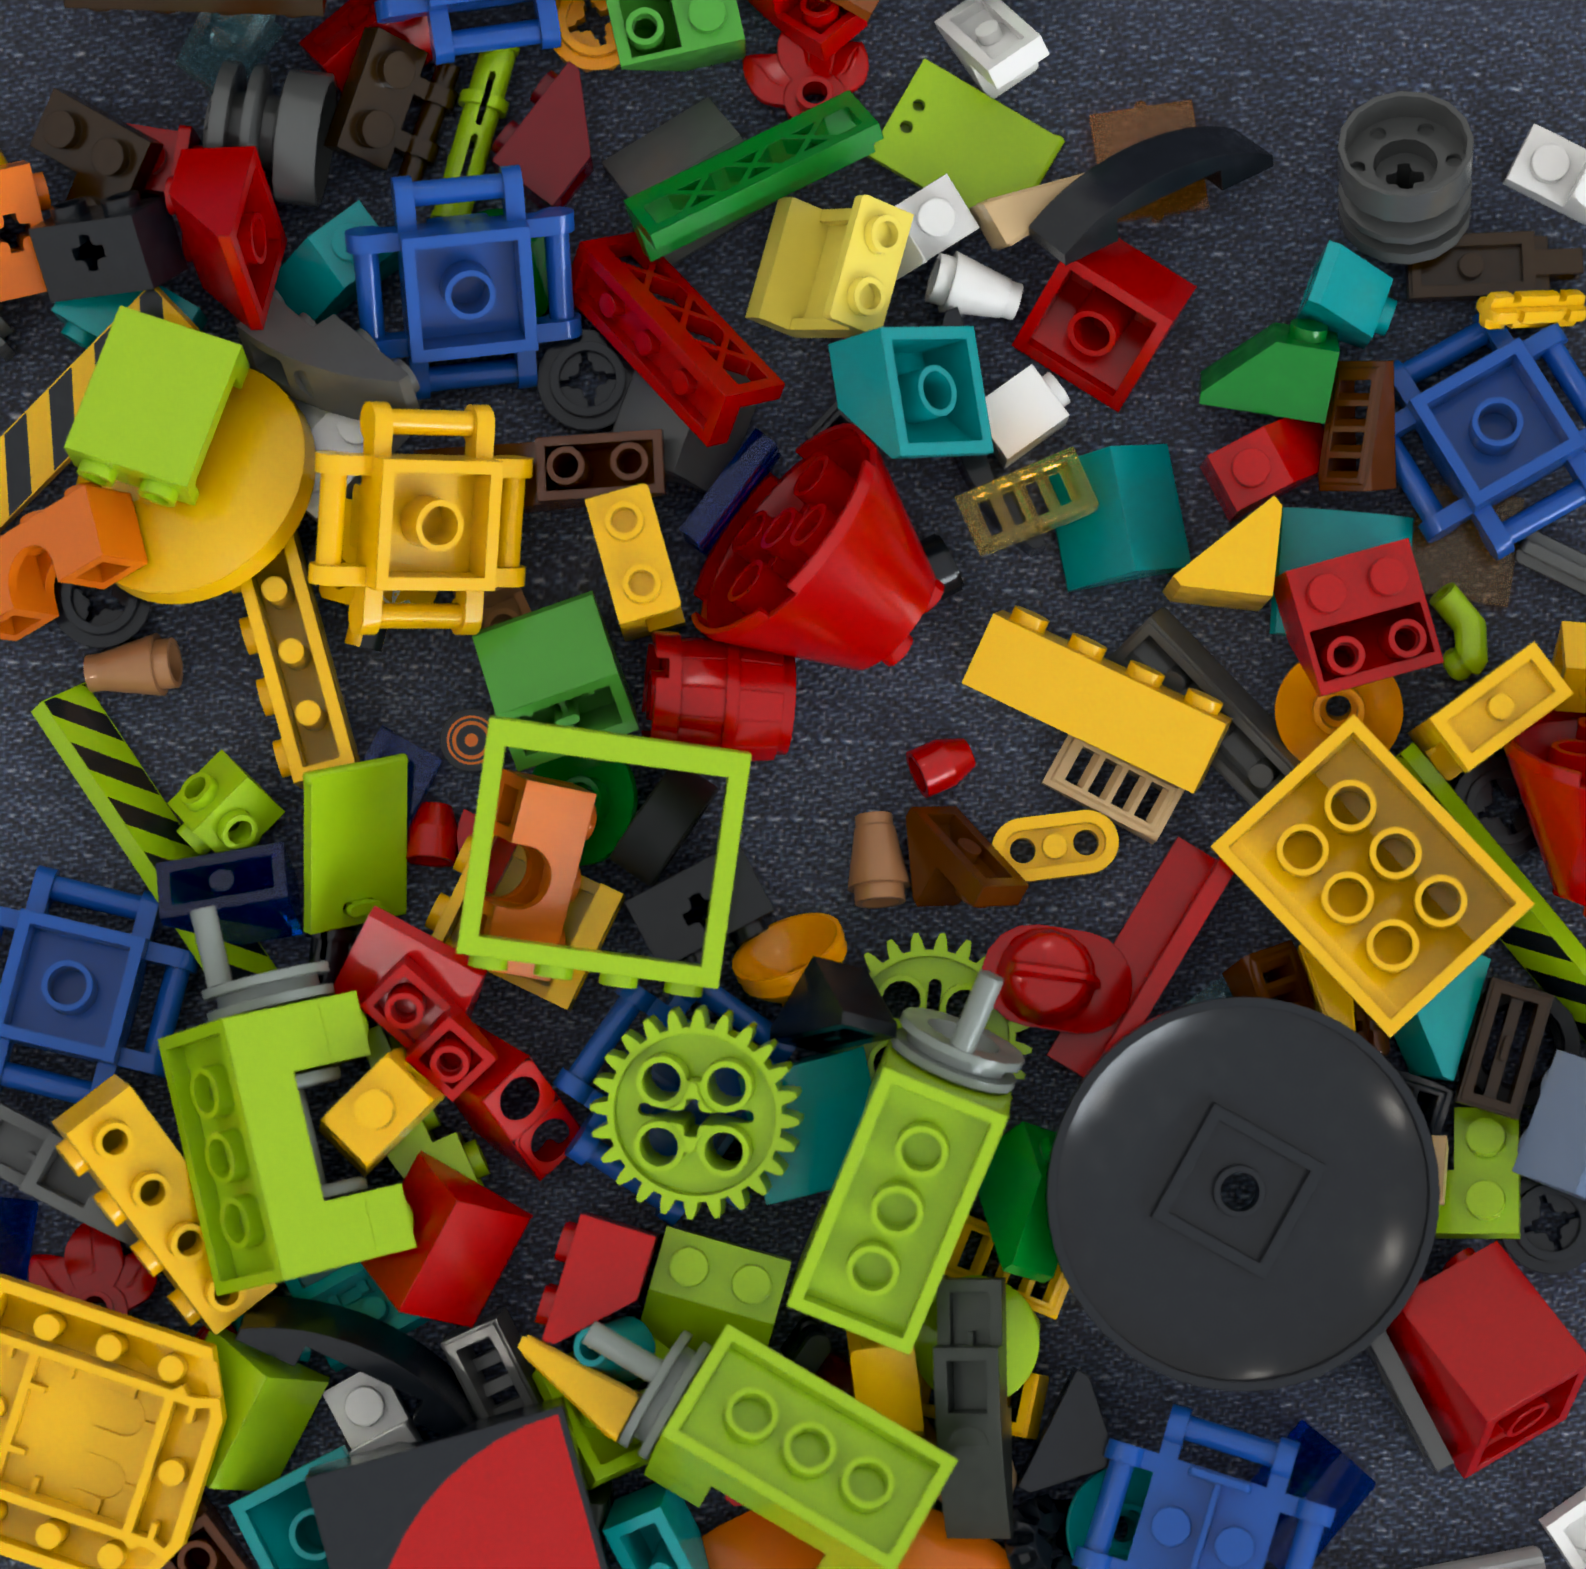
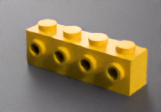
M296 530L285 547L264 569L248 581L232 589L231 592L232 594L242 592L248 614L246 617L239 618L243 640L249 655L259 654L264 678L256 680L259 699L265 716L275 714L281 739L272 741L280 774L282 778L292 776L293 783L299 788L304 789L303 774L305 772L360 762L314 589L312 584L308 583V567L298 530Z
M1015 605L1012 613L1005 610L993 613L962 680V684L1194 794L1201 787L1233 718L1220 713L1223 702L1194 688L1189 687L1184 696L1162 685L1165 675L1143 663L1130 660L1127 668L1108 660L1104 658L1107 648L1086 636L1072 633L1068 641L1049 632L1046 628L1050 621L1024 607Z
M115 1074L51 1122L63 1137V1140L55 1145L58 1153L78 1177L87 1171L101 1189L93 1196L94 1201L116 1228L123 1222L127 1223L138 1238V1241L132 1244L130 1249L153 1278L161 1271L175 1288L166 1297L190 1327L200 1321L214 1335H217L278 1287L276 1283L220 1296L216 1295L185 1159L133 1088Z

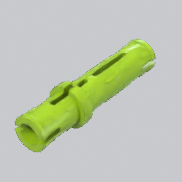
M519 47L479 53L469 88H464L460 92L458 104L463 108L447 158L443 178L460 177L470 142H474V149L466 176L484 174L498 121L507 116L509 102L505 100L515 60L519 55ZM489 79L492 81V86L481 124L478 125L476 124V119ZM475 201L435 205L430 218L471 214Z

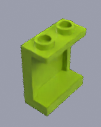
M120 305L64 445L73 465L78 467L77 474L101 486L113 487L117 480L138 487V494L162 506L174 507L176 501L195 505L199 496L196 480L232 387L242 389L250 368L243 346Z

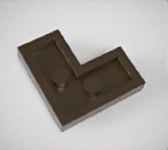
M54 88L30 146L77 172L66 200L85 197L88 205L93 206L100 205V201L110 195L129 190H137L141 199L164 144L70 91Z

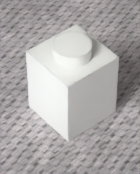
M1033 364L985 397L994 448L993 454L1004 469L1063 428L1070 416L1064 408L1070 403L1064 388L1050 372L1041 376Z

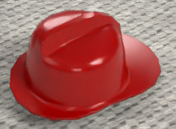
M1040 924L1017 926L1001 934L990 946L981 970L992 972L1004 979L993 1008L1005 1019L1027 1027L1073 1034L1097 1033L1116 1023L1127 1010L1133 992L1131 969L1123 953L1104 937L1073 929Z

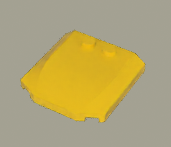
M0 1273V1555L41 1569H161L188 1541L227 1420L217 1345Z

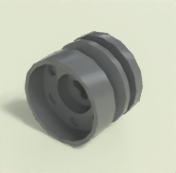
M226 59L221 64L214 91L208 101L204 122L203 148L256 146L263 170L271 172L273 195L277 202L318 207L322 203L326 191L333 150L323 145L337 108V81L335 75L292 68L288 72L279 96L273 95L272 76L268 65L257 64L253 68L247 86L246 68L243 62Z
M1397 91L1374 97L1353 110L1341 127L1338 144V219L1345 237L1361 253L1384 263L1415 264L1435 259L1457 245L1468 229L1472 202L1471 176L1474 136L1467 118L1450 102L1428 93Z

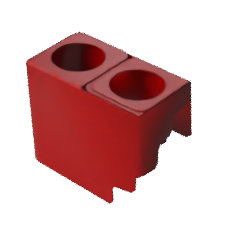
M475 1024L498 1053V1058L453 1102L476 1134L484 1138L500 1154L541 1181L567 1157L565 1156V1151L579 1131L580 1125L529 1055ZM523 1077L539 1093V1099L536 1107L529 1115L519 1120H512L507 1118L501 1111V1095L505 1087L512 1080ZM549 1119H561L567 1124L569 1136L563 1142L556 1143L552 1139H548L540 1150L532 1151V1137L542 1123Z

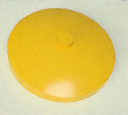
M249 368L242 389L232 387L196 480L199 496L195 505L176 501L174 507L162 506L138 494V487L117 480L113 487L102 486V488L131 493L148 564L116 582L115 584L137 598L160 604L177 605L204 601L222 595L248 581L264 569L285 547L297 530L311 499L316 475L314 471L316 450L311 428L304 414L277 383L264 374ZM78 475L76 484L90 482Z

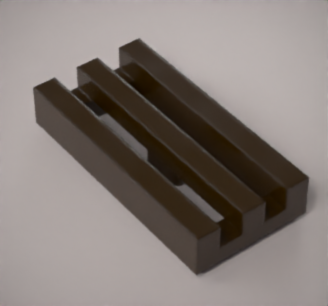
M1494 977L1488 978L1453 1102L1499 1114L1509 1119L1519 1120L1554 995ZM1503 994L1510 996L1484 1089L1482 1095L1473 1093L1500 997ZM1524 1001L1535 1005L1507 1102L1496 1100L1522 1007Z

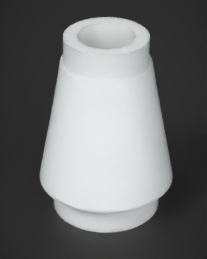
M958 251L953 256L939 253L929 276L925 301L938 305V311L943 313L958 307L960 314L992 318L1002 317L1013 320L1021 302L1023 284L1012 281L1011 278Z

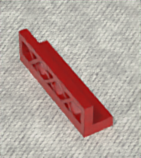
M635 232L579 242L572 264L574 305L707 447L728 442L740 407L780 399L785 383L664 256L650 262L642 251ZM632 256L643 268L622 262L619 258ZM652 293L673 299L679 306L660 301ZM688 331L709 337L716 345L695 339ZM725 370L746 376L751 382L737 384Z
M1180 837L1175 839L1113 942L1123 953L1132 973L1133 992L1127 1010L1114 1025L1097 1033L1073 1034L1060 1031L1045 1056L1083 1078L1109 1048L1146 1021L1234 874L1221 858H1213Z

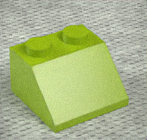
M667 1225L641 1321L648 1327L652 1336L670 1350L684 1330L693 1334L688 1345L692 1350L697 1352L704 1341L714 1346L727 1323L768 1347L792 1259L677 1226Z

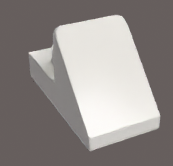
M965 0L934 21L939 32L981 92L993 99L1035 72L1038 68V62L1050 55L1041 35L1001 0Z
M1534 123L1503 185L1586 225V149Z
M947 174L895 206L914 214L896 280L980 228Z
M359 1372L325 1390L323 1393L324 1399L351 1448V1451L348 1452L349 1456L398 1442L423 1441L396 1388Z

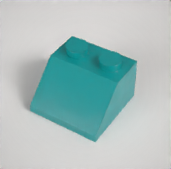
M974 326L879 327L828 344L838 409L892 459L978 456L994 453Z

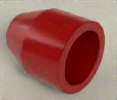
M964 738L935 739L906 752V761L910 774L918 790L925 798L956 786L976 766L972 750Z
M423 802L420 804L408 828L407 862L426 867L442 868L454 866L458 854V826L451 805L440 802Z

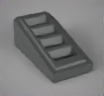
M506 1307L478 1318L472 1328L460 1326L454 1329L440 1343L478 1420L544 1401L532 1379L534 1371L531 1363L522 1356V1352L517 1348L521 1337ZM491 1338L495 1347L476 1355L472 1345ZM503 1362L507 1371L486 1380L482 1370ZM515 1386L519 1394L518 1396L495 1405L492 1397L493 1394Z

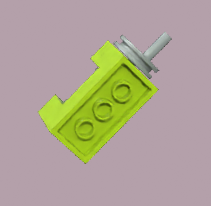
M215 905L190 911L207 984V989L201 991L203 1001L217 1000L219 1009L206 1013L208 1023L157 1039L216 1295L220 1296L416 1248L413 1234V1213L410 1205L405 1200L402 1183L333 1200L330 1199V1197L368 1188L367 1181L364 1177H354L327 1184L305 1089L339 1080L341 1077L340 1067L331 1066L371 1055L367 1039L368 1022L365 1014L360 1009L356 991L334 995L336 993L333 983L320 985L318 976L330 972L328 961L297 965L233 981Z
M979 970L960 1018L944 1012L918 1007H908L902 1012L899 1020L903 1028H899L896 1038L889 1039L869 1087L864 1111L826 1204H822L798 1261L787 1302L788 1307L907 1355L911 1354L1009 1118L1011 1094L1017 1081L1013 1073L1021 1070L1025 1062L1022 1053L1016 1047L991 1031L984 1029L1004 982L1002 977L986 970Z
M594 1321L582 1343L650 1383L618 1441V1444L625 1448H628L634 1438L641 1441L643 1445L638 1456L645 1460L652 1453L644 1471V1476L698 1508L702 1505L710 1489L714 1487L823 1552L824 1556L816 1569L898 1568L958 1459L728 1323L714 1346L704 1341L697 1352L688 1347L693 1334L684 1330L663 1361L598 1321Z

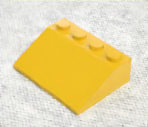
M1355 714L1351 715L1210 846L1389 1038L1481 956L1535 904Z

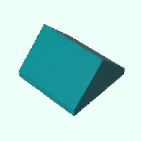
M1168 444L1108 446L1043 468L1067 593L1177 572L1191 562Z
M345 1445L298 1467L228 1505L260 1569H330L305 1477L310 1467L349 1457Z

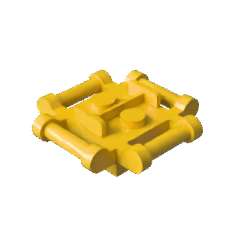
M367 401L364 403L360 414V429L364 438L363 453L328 450L315 451L314 471L321 473L316 561L309 562L308 583L323 586H355L354 597L350 602L348 610L349 627L354 635H376L379 629H451L455 635H477L482 626L484 591H495L496 587L525 586L526 566L520 565L526 479L532 478L534 458L519 455L493 456L495 416L492 407L489 405L469 404L465 407L464 411L393 409L388 402ZM393 435L463 436L465 439V455L392 453ZM347 475H362L361 484H354L352 492L350 545L357 548L356 563H342ZM383 590L456 591V596L451 603H382Z

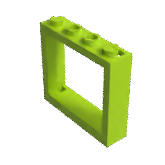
M490 715L456 953L469 955V966L487 970L507 971L508 961L535 964L534 975L553 979L572 980L575 969L600 973L599 984L619 988L637 989L638 979L641 978L663 981V992L678 996L701 998L703 987L718 989L752 754L749 751ZM505 746L727 777L700 964L479 934Z

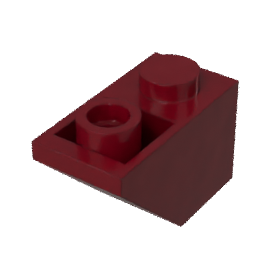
M570 61L559 74L551 70L543 77L530 97V101L535 104L520 124L515 120L509 122L498 135L491 149L496 153L492 160L495 173H499V166L519 164L523 178L524 196L541 209L557 206L566 207L594 170L580 71Z

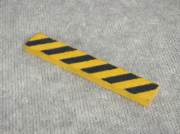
M159 286L152 290H144L127 307L200 331ZM112 324L0 437V533L71 462L64 445Z

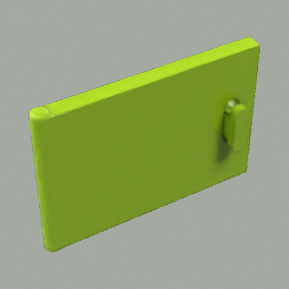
M924 58L882 130L884 139L874 144L876 152L867 157L920 189L947 174L970 210V207L975 206L981 201L1040 185L1065 140L1060 135H1054Z
M405 753L308 771L303 774L304 932L312 935L365 923L374 905L394 916L406 914L408 756Z

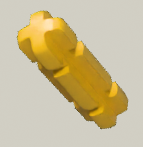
M1560 289L1559 293L1555 290L1515 291L1514 295L1508 291L1491 292L1487 296L1478 299L1476 309L1480 313L1479 324L1488 330L1504 329L1505 325L1511 329L1541 328L1558 323L1560 327L1573 326L1576 322H1583L1586 319V306L1584 305L1586 296L1577 289Z

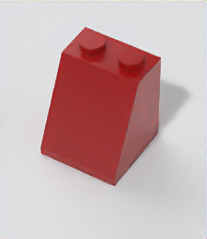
M1498 1241L1477 1252L1473 1248L1464 1249L1453 1256L1444 1265L1442 1272L1425 1282L1420 1278L1415 1291L1402 1311L1385 1330L1449 1451L1456 1469L1464 1479L1567 1419L1586 1376V1352Z

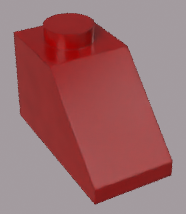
M1283 418L1267 424L1206 456L1200 468L1229 523L1260 507L1271 497L1275 496L1278 498L1319 476V463L1324 428L1321 423Z

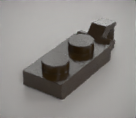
M1534 231L1464 233L1456 246L1439 257L1415 264H1405L1407 303L1472 301L1487 296L1491 292L1508 291L1514 295L1515 291L1550 290V282L1580 279V275L1584 273L1582 248L1548 249V236H1534Z

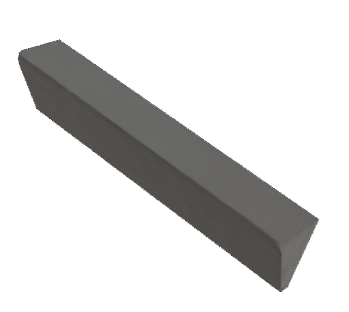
M1161 607L1151 615L1109 657L1111 661L1127 668L1130 660H1134L1165 675L1162 685L1184 696L1190 687L1223 702L1220 713L1233 718L1211 765L1251 807L1257 804L1301 763L1289 752L1282 742L1277 730L1276 721L1167 608Z

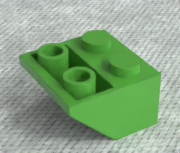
M606 0L621 70L689 71L742 59L746 56L745 36L736 0Z
M593 591L483 628L477 635H472L496 716L622 734L639 730L635 702ZM508 747L518 772L565 756L563 754Z

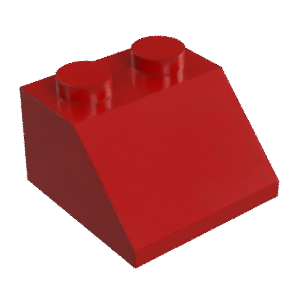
M256 146L181 149L174 175L169 176L165 183V203L168 212L171 215L177 216L181 227L184 256L188 262L194 263L201 285L210 295L250 330H264L287 244V237Z
M1118 238V241L1068 265L1060 261L1011 345L1116 412H1119L1197 288L1194 284Z

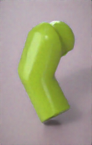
M1451 582L1434 593L1429 603L1454 632L1455 647L1445 651L1443 667L1451 678L1464 681L1472 673L1479 675L1488 663L1487 627L1482 615L1457 585Z

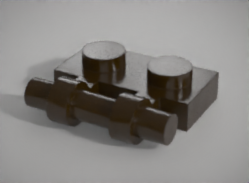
M365 27L323 146L372 170L387 171L394 152L404 157L397 176L411 175L412 181L423 180L427 166L435 165L440 146L435 143L445 114L453 113L459 94L454 91L461 68L452 63L436 65L431 81L420 77L428 52L379 27ZM411 100L422 104L411 135L401 129Z

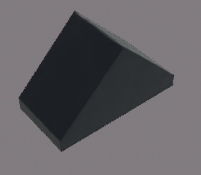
M813 956L771 1026L769 1040L776 1039L779 1043L827 1053L896 1038L897 1023L866 969Z
M1072 1367L1017 1477L1018 1487L1031 1493L1107 1468L1109 1458L1103 1456L1109 1436L1089 1375Z

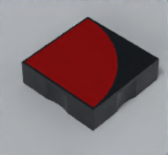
M564 1396L473 1421L466 1427L440 1438L418 1442H398L310 1467L305 1477L330 1569H611L609 1558L601 1545L589 1502L588 1483Z

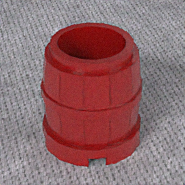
M652 631L653 644H648L642 695V712H646V719L652 720L651 731L641 730V736L749 751L752 754L751 761L774 760L776 754H787L792 739L796 705V663L794 657L718 642L709 638H681L678 632Z

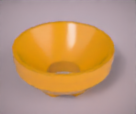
M804 913L787 917L768 925L769 929L744 942L735 953L732 960V969L746 993L764 1001L782 1003V1006H784L813 956L843 963L847 953L845 933L838 919L829 914Z

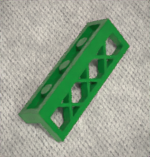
M848 90L623 201L641 249L650 262L876 152L873 143L884 139L879 122Z

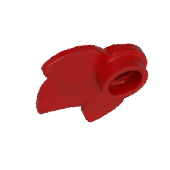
M782 31L777 42V53L753 54L743 58V74L751 93L764 105L785 109L789 119L848 90L851 93L855 92L864 85L869 71L868 55L863 42L852 41L846 43L824 62L791 40ZM812 94L826 97L819 103H810L804 99Z
M82 1223L73 1232L65 1247L64 1257L36 1254L31 1256L28 1266L30 1283L90 1303L102 1302L108 1309L129 1315V1311L150 1298L158 1279V1275L153 1278L134 1253L124 1256L118 1239L85 1223Z

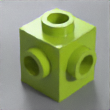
M222 749L199 772L190 776L184 782L180 791L167 803L184 822L176 832L203 858L213 850L229 866H232L245 852L255 847L262 835L285 813L274 799Z

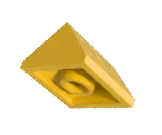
M1275 496L1271 497L1173 575L1162 591L1170 602L1260 611L1273 597L1282 504Z

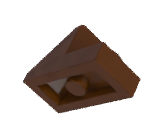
M957 806L910 808L906 815L912 896L914 903L918 907L953 906L961 901L977 908L1019 905L1029 884Z

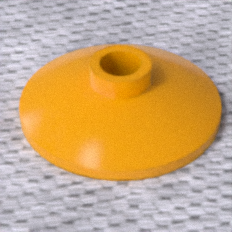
M1297 662L1282 680L1275 700V721L1280 738L1289 752L1300 762L1353 714L1388 750L1396 741L1403 721V700L1394 677L1318 697L1301 664ZM1334 696H1343L1349 700L1350 708L1342 716H1333L1326 710L1328 700Z

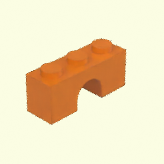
M93 482L76 484L65 490L63 498L45 509L36 510L24 515L20 519L19 525L0 536V639L17 642L59 617L54 594L55 578H57V582L104 590L148 564L131 493L102 488L101 485Z
M502 769L493 834L510 843L522 845L527 858V867L521 883L513 891L498 897L484 896L479 934L559 945L566 944V935L563 928L569 903L575 900L580 889L581 871L579 863L584 843L591 837L595 829L597 811L594 803L597 794L571 782ZM508 961L507 971H495L544 981L551 980V978L534 975L535 964Z

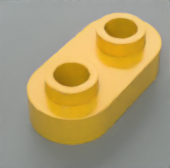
M1078 810L1010 820L996 832L991 844L1020 876L1029 883L1091 875L1102 871L1114 860L1117 854L1119 836L1113 822L1104 814L1094 810ZM1085 831L1094 835L1097 840V848L1093 854L1082 855L1076 851L1073 841L1077 833ZM1022 839L1032 844L1034 856L1031 861L1019 863L1012 858L1010 847L1016 840Z

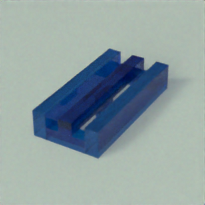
M755 428L679 528L684 540L703 555H707L720 534L753 490L767 476L781 457L777 443Z

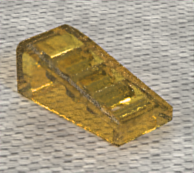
M1074 446L955 496L956 503L980 557L1096 512L1099 507L1098 500ZM1058 473L1072 501L1063 506L1060 505L1048 478ZM1034 482L1037 483L1049 512L1038 516L1025 487ZM1013 491L1026 522L1015 526L1002 497L1003 494ZM990 500L1003 529V532L993 536L978 506L979 503Z

